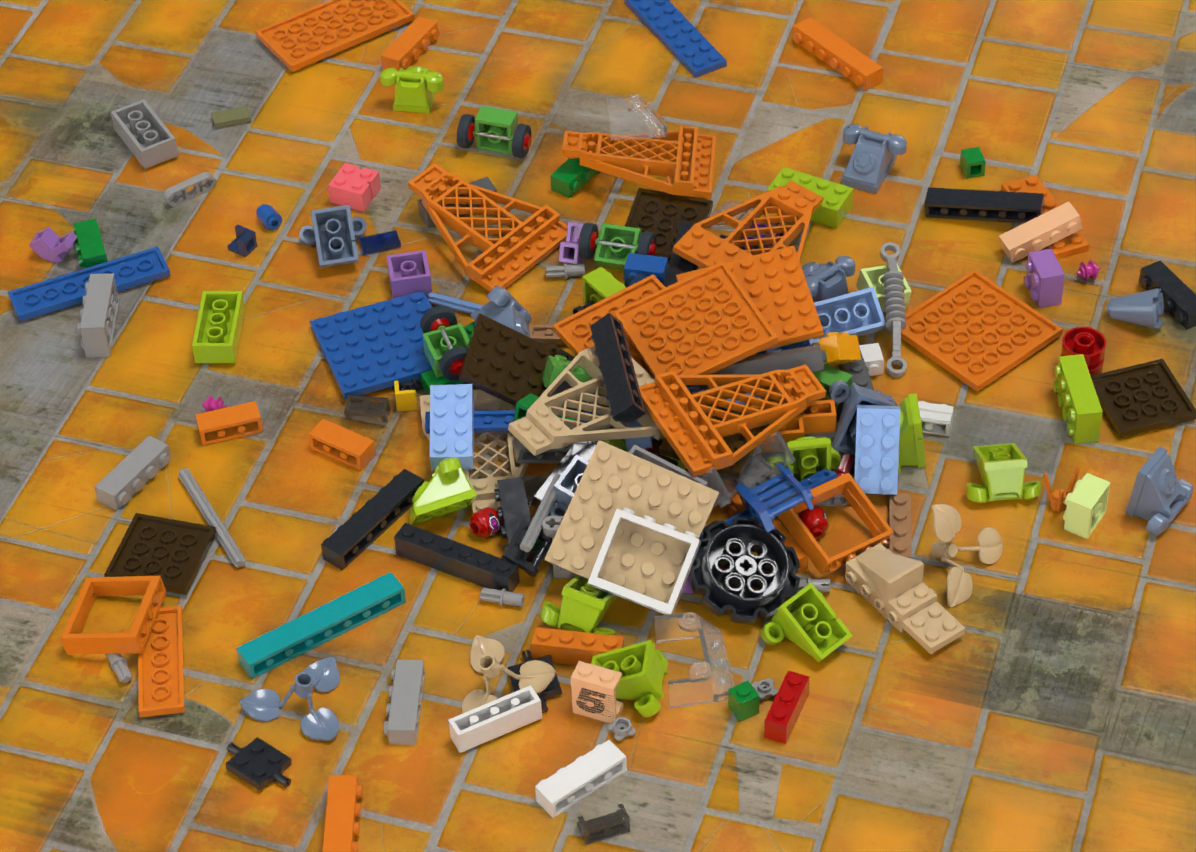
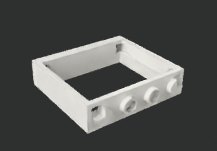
M625 507L622 510L616 509L588 580L589 586L672 617L701 544L700 540L697 539L698 535L689 531H685L683 534L676 531L677 527L668 523H664V526L655 523L656 519L646 515L643 518L635 515V511ZM621 519L690 544L668 604L598 578Z

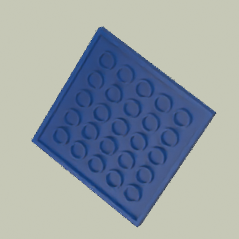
M414 292L310 321L311 329L344 399L394 386V381L401 382L402 384L406 381H412L411 379L413 378L421 379V373L433 370L424 352L423 331L420 326L422 316L432 308L425 292Z

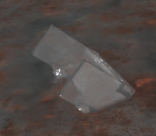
M631 94L629 98L607 99L608 129H610L611 140L667 136L665 120L640 94Z
M777 431L756 447L740 479L719 473L714 466L705 471L703 475L697 477L708 482L709 488L720 493L714 507L719 505L722 508L732 502L730 500L731 497L738 494L735 486L743 483L749 488L767 477L772 479L781 474L777 464L781 463L786 467L796 460L781 433Z
M693 612L654 616L656 643L700 638L705 662L696 663L691 666L689 670L690 678L668 681L669 708L728 700V689L734 687L735 684L722 631Z

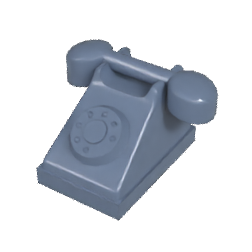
M858 124L846 126L843 130V142L849 145L856 144L841 178V184L877 194L896 162L897 155H902L906 152V139L898 134L892 135L891 132L886 135L870 131L868 126H865L864 129Z
M350 205L311 210L313 226H303L299 231V237L306 246L316 244L320 268L359 262L355 239H360L365 235L367 229L365 220L361 217L352 218Z
M839 256L836 258L835 264L832 261H829L827 264L810 262L801 266L813 302L849 293L846 277L855 274V261L851 257Z
M495 286L487 295L490 301L470 315L476 320L479 313L530 337L528 324L532 320L531 315L503 287Z
M843 380L832 383L829 387V395L834 402H843V408L831 446L834 450L855 456L857 405L898 406L894 398L890 395L882 394L879 390L874 391L864 388L856 383H852L850 388Z
M1161 446L1138 471L1126 509V514L1134 517L1135 515L1148 520L1146 530L1154 535H1160L1167 529L1184 505L1190 501L1193 494V485L1182 478L1178 481L1170 455Z
M577 454L553 486L556 495V505L551 508L549 516L565 515L589 461Z

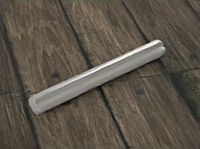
M555 474L520 544V549L527 553L533 548L542 529V521L548 517L556 500L553 486L561 476L560 474Z

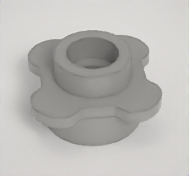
M770 678L752 683L753 688L759 694L762 701H768L778 693V690L773 686L774 681Z
M625 717L616 718L609 725V730L615 734V739L619 741L629 735L633 736L636 732L635 728L631 727L630 720Z

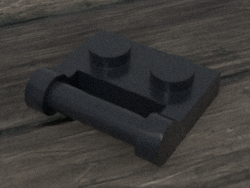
M523 519L502 558L518 564L519 568L523 569L528 575L536 577L539 572L538 567L551 546L553 538L545 536L543 530H541L537 538L542 543L532 562H527L526 558L530 552L527 553L521 550L520 544L531 523Z

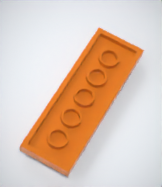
M1037 175L1002 184L1001 190L1005 192L1043 193L1045 200L1044 213L1060 206ZM1077 231L1045 247V249H1052L1056 258L1061 259L1089 251L1090 244L1081 232Z
M182 606L159 609L142 653H138V709L140 717L185 712Z

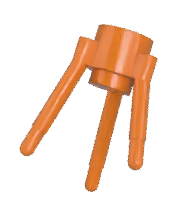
M1077 465L1066 493L1064 489L1051 492L1048 474H1043L1047 492L1046 499L1050 501V509L1052 511L1063 512L1066 510L1065 499L1073 490L1081 469L1080 465Z

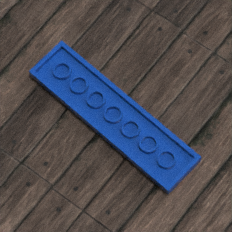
M624 0L625 4L695 78L727 66V60L669 0Z
M154 247L9 291L8 296L20 322L82 303L83 296L86 295L85 284L89 282L90 274L114 273L117 291L143 285L171 276L159 248Z

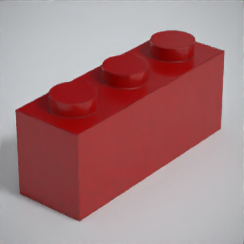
M788 670L765 718L764 738L784 744L787 743L809 696V676Z

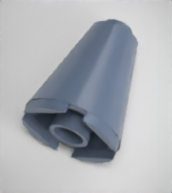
M1152 289L1112 298L1107 303V314L1110 315L1111 319L1160 329L1163 320H1159V317H1161V314H1164L1163 293H1160L1161 289Z

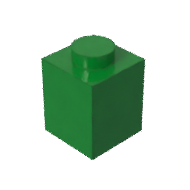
M980 147L962 149L960 166L966 179L985 176L986 161Z
M749 681L728 689V707L739 722L759 714L760 696Z

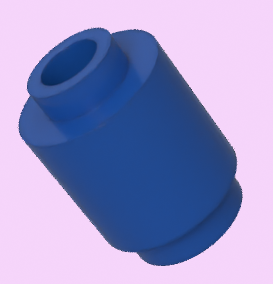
M263 204L258 207L256 211L257 219L266 229L275 230L281 225L282 217L271 205Z

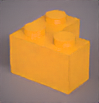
M838 332L827 333L826 337L819 338V342L812 343V346L820 344L821 351H826L827 363L823 364L836 366L861 360L857 335H849V332L839 334Z

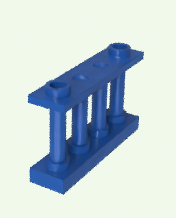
M781 463L777 464L781 474L757 487L747 489L743 483L735 486L742 504L766 532L775 529L772 523L775 520L774 517L801 503H804L810 510L814 508L811 502L814 498L809 488L805 489L794 478L790 468H785Z

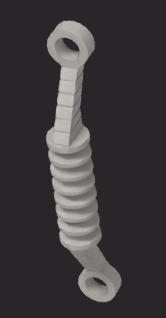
M887 242L881 246L880 257L886 262L888 272L883 276L884 297L886 301V328L892 333V358L887 361L886 371L891 377L900 378L905 375L907 369V362L901 358V330L906 328L904 277L902 272L898 271L896 264L900 256V247L895 243ZM892 250L895 254L889 255L885 251ZM899 365L902 369L895 370L891 366Z

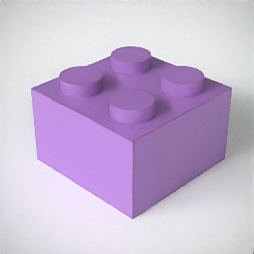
M1052 249L1029 252L1028 261L1025 262L1027 274L1024 276V284L1030 290L1031 299L1036 302L1038 308L1062 304L1065 274Z
M425 250L386 256L393 298L414 292H425V294L432 292L431 275Z

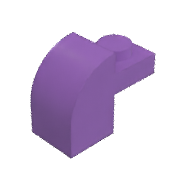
M568 222L567 239L560 244L559 262L580 264L585 261L586 258L580 257L578 250L579 235L585 223Z
M48 227L38 232L29 246L43 259L51 262H61L74 247L73 243L77 236L70 232L59 237Z

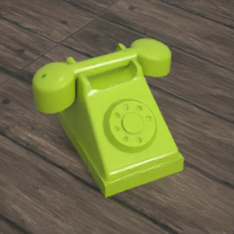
M409 66L405 70L400 68L399 71L395 68H387L380 74V81L383 86H391L396 83L393 111L430 113L436 92H441L444 89L443 76L437 71H429L428 67Z
M917 393L908 394V397L904 398L899 405L898 474H901V466L926 467Z
M802 437L787 442V455L783 452H776L768 460L776 467L779 463L785 468L789 467L794 478L801 482L824 469L831 471V469L838 468L841 456L839 451L831 447L830 438Z
M1015 443L973 446V455L976 459L983 484H966L967 498L970 501L986 503L989 501L1014 499L1028 500L1040 495L1041 481L1024 483L1027 458Z
M449 457L442 460L439 466L436 467L435 473L432 474L430 482L425 481L418 488L412 499L413 506L409 511L411 525L431 520L432 516L434 519L472 506L477 495L462 469L459 458Z
M579 575L564 586L561 594L563 595L561 608L550 602H544L540 618L551 627L568 631L615 635L614 630L597 628L617 596L589 586L588 579Z
M812 582L778 607V611L771 619L772 622L767 623L761 629V637L767 644L776 645L785 637L816 659L818 663L853 636L840 618L836 619L837 614Z
M652 640L592 657V665L622 673V677L616 687L617 699L635 700L634 707L642 717H651L659 712L661 703L658 699L664 697L662 682L663 677L668 675L666 671L668 660L660 650H655V644Z

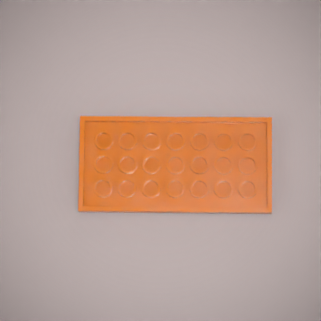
M329 0L257 30L256 37L291 72H294L415 20V14L400 0Z

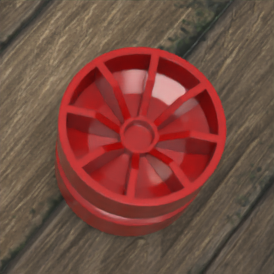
M1090 327L1072 328L1063 336L1061 356L1083 354L1090 376L1100 374L1103 371L1106 339L1101 332Z

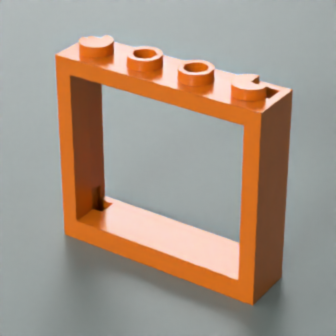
M846 473L811 489L810 491L814 498L811 502L814 506L842 493L873 534V538L829 558L796 514L808 508L804 503L778 515L820 574L836 571L841 565L879 543L886 547L894 533L850 473Z
M161 576L87 578L80 590L78 600L74 604L72 614L67 620L66 628L61 634V644L64 645L67 655L142 653L166 594ZM144 595L129 633L80 634L96 596Z

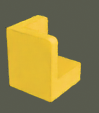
M394 381L397 412L418 410L416 390L399 391V382Z

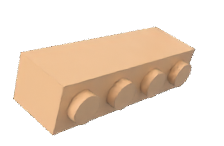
M1068 201L1000 235L999 238L1003 251L1011 262L1014 263L1028 256L1029 252L1039 251L1083 229L1080 215Z

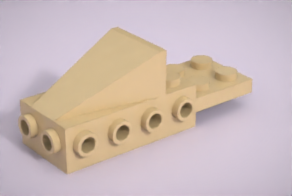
M879 543L846 562L845 580L901 633L906 631L930 654L965 634L966 628L937 602L935 591L923 583L924 564L921 561L893 554L891 550L886 549Z

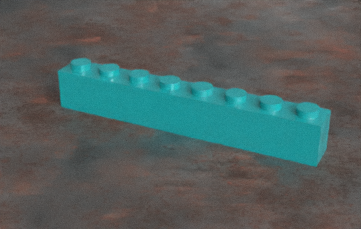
M391 572L380 576L327 604L321 605L315 610L303 614L248 643H244L236 648L239 663L249 677L254 679L406 603L404 587Z

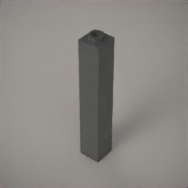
M819 344L752 355L711 375L763 374L774 370H788L805 364L811 372L824 370L823 363H827L826 351H821ZM699 385L700 390L709 388L707 385Z

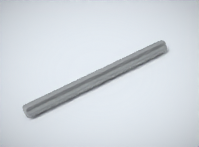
M181 468L178 474L179 478L209 526L216 527L215 535L236 568L244 567L245 557L188 468Z

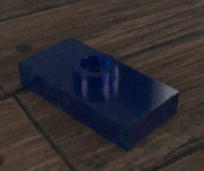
M396 230L359 238L363 255L401 248V242Z

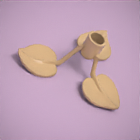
M934 504L932 505L934 531L940 541L932 544L931 553L934 558L941 559L942 562H947L954 566L950 569L947 576L948 607H954L969 599L973 590V582L970 574L964 573V567L950 559L956 556L957 551L979 550V560L984 564H993L1001 557L1003 544L997 530L986 527L978 535L977 541L979 546L957 547L950 541L955 539V533L961 529L959 512L950 505Z
M476 635L471 647L470 661L472 668L476 672L484 673L483 679L485 680L487 690L486 693L480 689L470 692L463 701L462 714L498 699L496 696L490 695L489 679L497 678L501 671L520 680V689L531 685L536 694L542 692L555 677L556 671L546 662L532 660L524 663L520 667V675H517L505 668L504 665H500L505 657V648L499 641Z

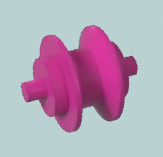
M1089 260L1088 265L1081 262L1076 273L1085 282L1088 281L1090 276L1095 280L1100 267H1097L1092 260Z
M210 395L205 403H202V407H205L206 412L227 407V405H224L221 396L214 400L213 396Z

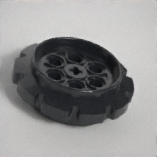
M735 517L731 524L721 520L710 525L703 533L704 539L699 538L701 544L688 578L693 592L704 596L702 604L718 617L728 614L731 622L740 624H754L757 617L768 621L778 611V607L796 594L800 583V578L795 575L800 569L798 556L793 547H786L784 545L786 537L777 529L766 532L763 527L758 525L756 519ZM729 550H734L737 554H733ZM751 552H755L759 556H754ZM718 566H722L726 570H721ZM762 570L768 571L769 574L763 573ZM729 584L735 585L737 589L731 588ZM751 586L758 588L759 591L753 590Z

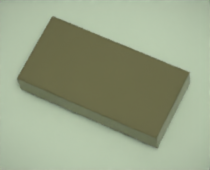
M247 106L211 113L215 129L251 122Z

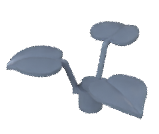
M335 657L319 660L308 666L303 672L298 673L295 677V685L290 686V690L282 702H280V697L275 691L260 689L240 699L241 707L251 718L261 722H270L279 717V707H283L292 693L295 692L300 698L308 699L311 714L305 715L301 720V730L305 736L313 740H333L338 734V719L328 708H320L316 712L314 711L312 692L316 689L319 692L326 693L338 686L340 675Z

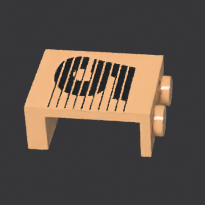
M579 661L571 676L573 713L613 723L616 718H619L623 710V702L616 700V687L622 677V673Z

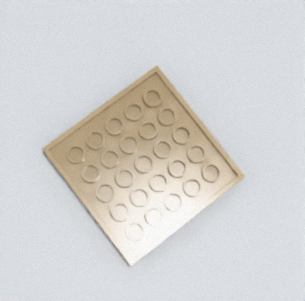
M599 440L544 560L589 580L616 509L622 510L623 507L635 511V515L643 518L644 515L656 519L655 523L664 526V523L671 524L677 527L676 531L683 534L685 531L692 532L698 535L697 539H699L720 493ZM621 519L598 578L668 604L690 544Z

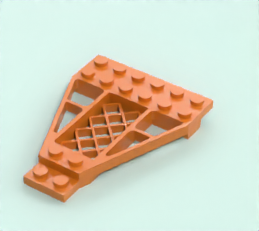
M680 125L679 130L623 135L565 131L561 156L571 159L580 158V165L665 193L711 199L716 136L698 134V127ZM647 175L669 176L674 178V183H667Z
M436 163L408 182V188L422 197L424 208L465 274L489 292L495 286L507 288L567 239L568 225L562 222L560 214L548 205L540 207L469 184L461 177L448 173ZM495 202L504 204L505 206L502 208L500 205H498V204L495 203ZM447 204H455V205H456V207H445V206H446ZM458 204H469V207H458ZM472 204H477L481 208L472 207ZM513 208H517L533 215L522 222L509 212ZM459 214H470V217H459ZM473 214H483L484 218H473ZM486 214H490L495 218H486ZM443 223L463 238L455 243ZM473 224H482L484 228H473ZM487 225H498V228H487ZM501 225H506L509 228H501ZM488 235H498V238H488ZM472 243L482 250L483 253L468 264L460 249L466 244Z
M790 180L785 187L779 186L694 224L673 246V253L701 268H706L722 261L726 263L786 248L803 230L797 252L800 261L812 214L823 203L824 197ZM756 207L743 221L733 218L735 215ZM768 213H777V216L768 217ZM723 221L736 229L726 239H722L706 230V228ZM784 222H793L794 225L785 226ZM771 223H780V226L771 227ZM766 224L767 227L758 228L757 225ZM774 233H783V236L774 237ZM769 234L770 237L761 238L760 235ZM756 235V239H747L746 237ZM772 244L773 248H763V245ZM749 246H759V249L750 250Z
M806 364L788 370H774L752 375H677L673 370L656 375L655 382L639 386L645 409L692 477L732 466L803 412L808 402L826 397V390ZM685 385H707L709 390L691 395ZM758 395L761 397H765V400L755 398L754 396ZM769 399L776 400L779 404L769 402ZM736 400H737V401H741V402H744V403H747V404H746V406H745V405L737 404V403H735V402H736ZM750 405L761 407V409L752 408ZM717 406L727 408V411H723L716 408ZM734 410V411H737V412H741L742 414H741V415H737V414L731 413V411ZM712 416L723 418V420L712 419ZM772 423L756 436H753L749 430ZM741 433L747 440V443L732 453L723 437Z

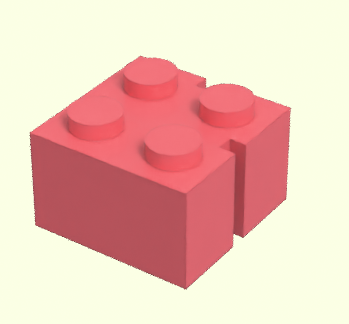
M344 163L328 185L330 203L340 206L350 205L351 209L362 212L367 209L372 202L371 199H374L381 190L379 171L368 168L361 170L360 166Z

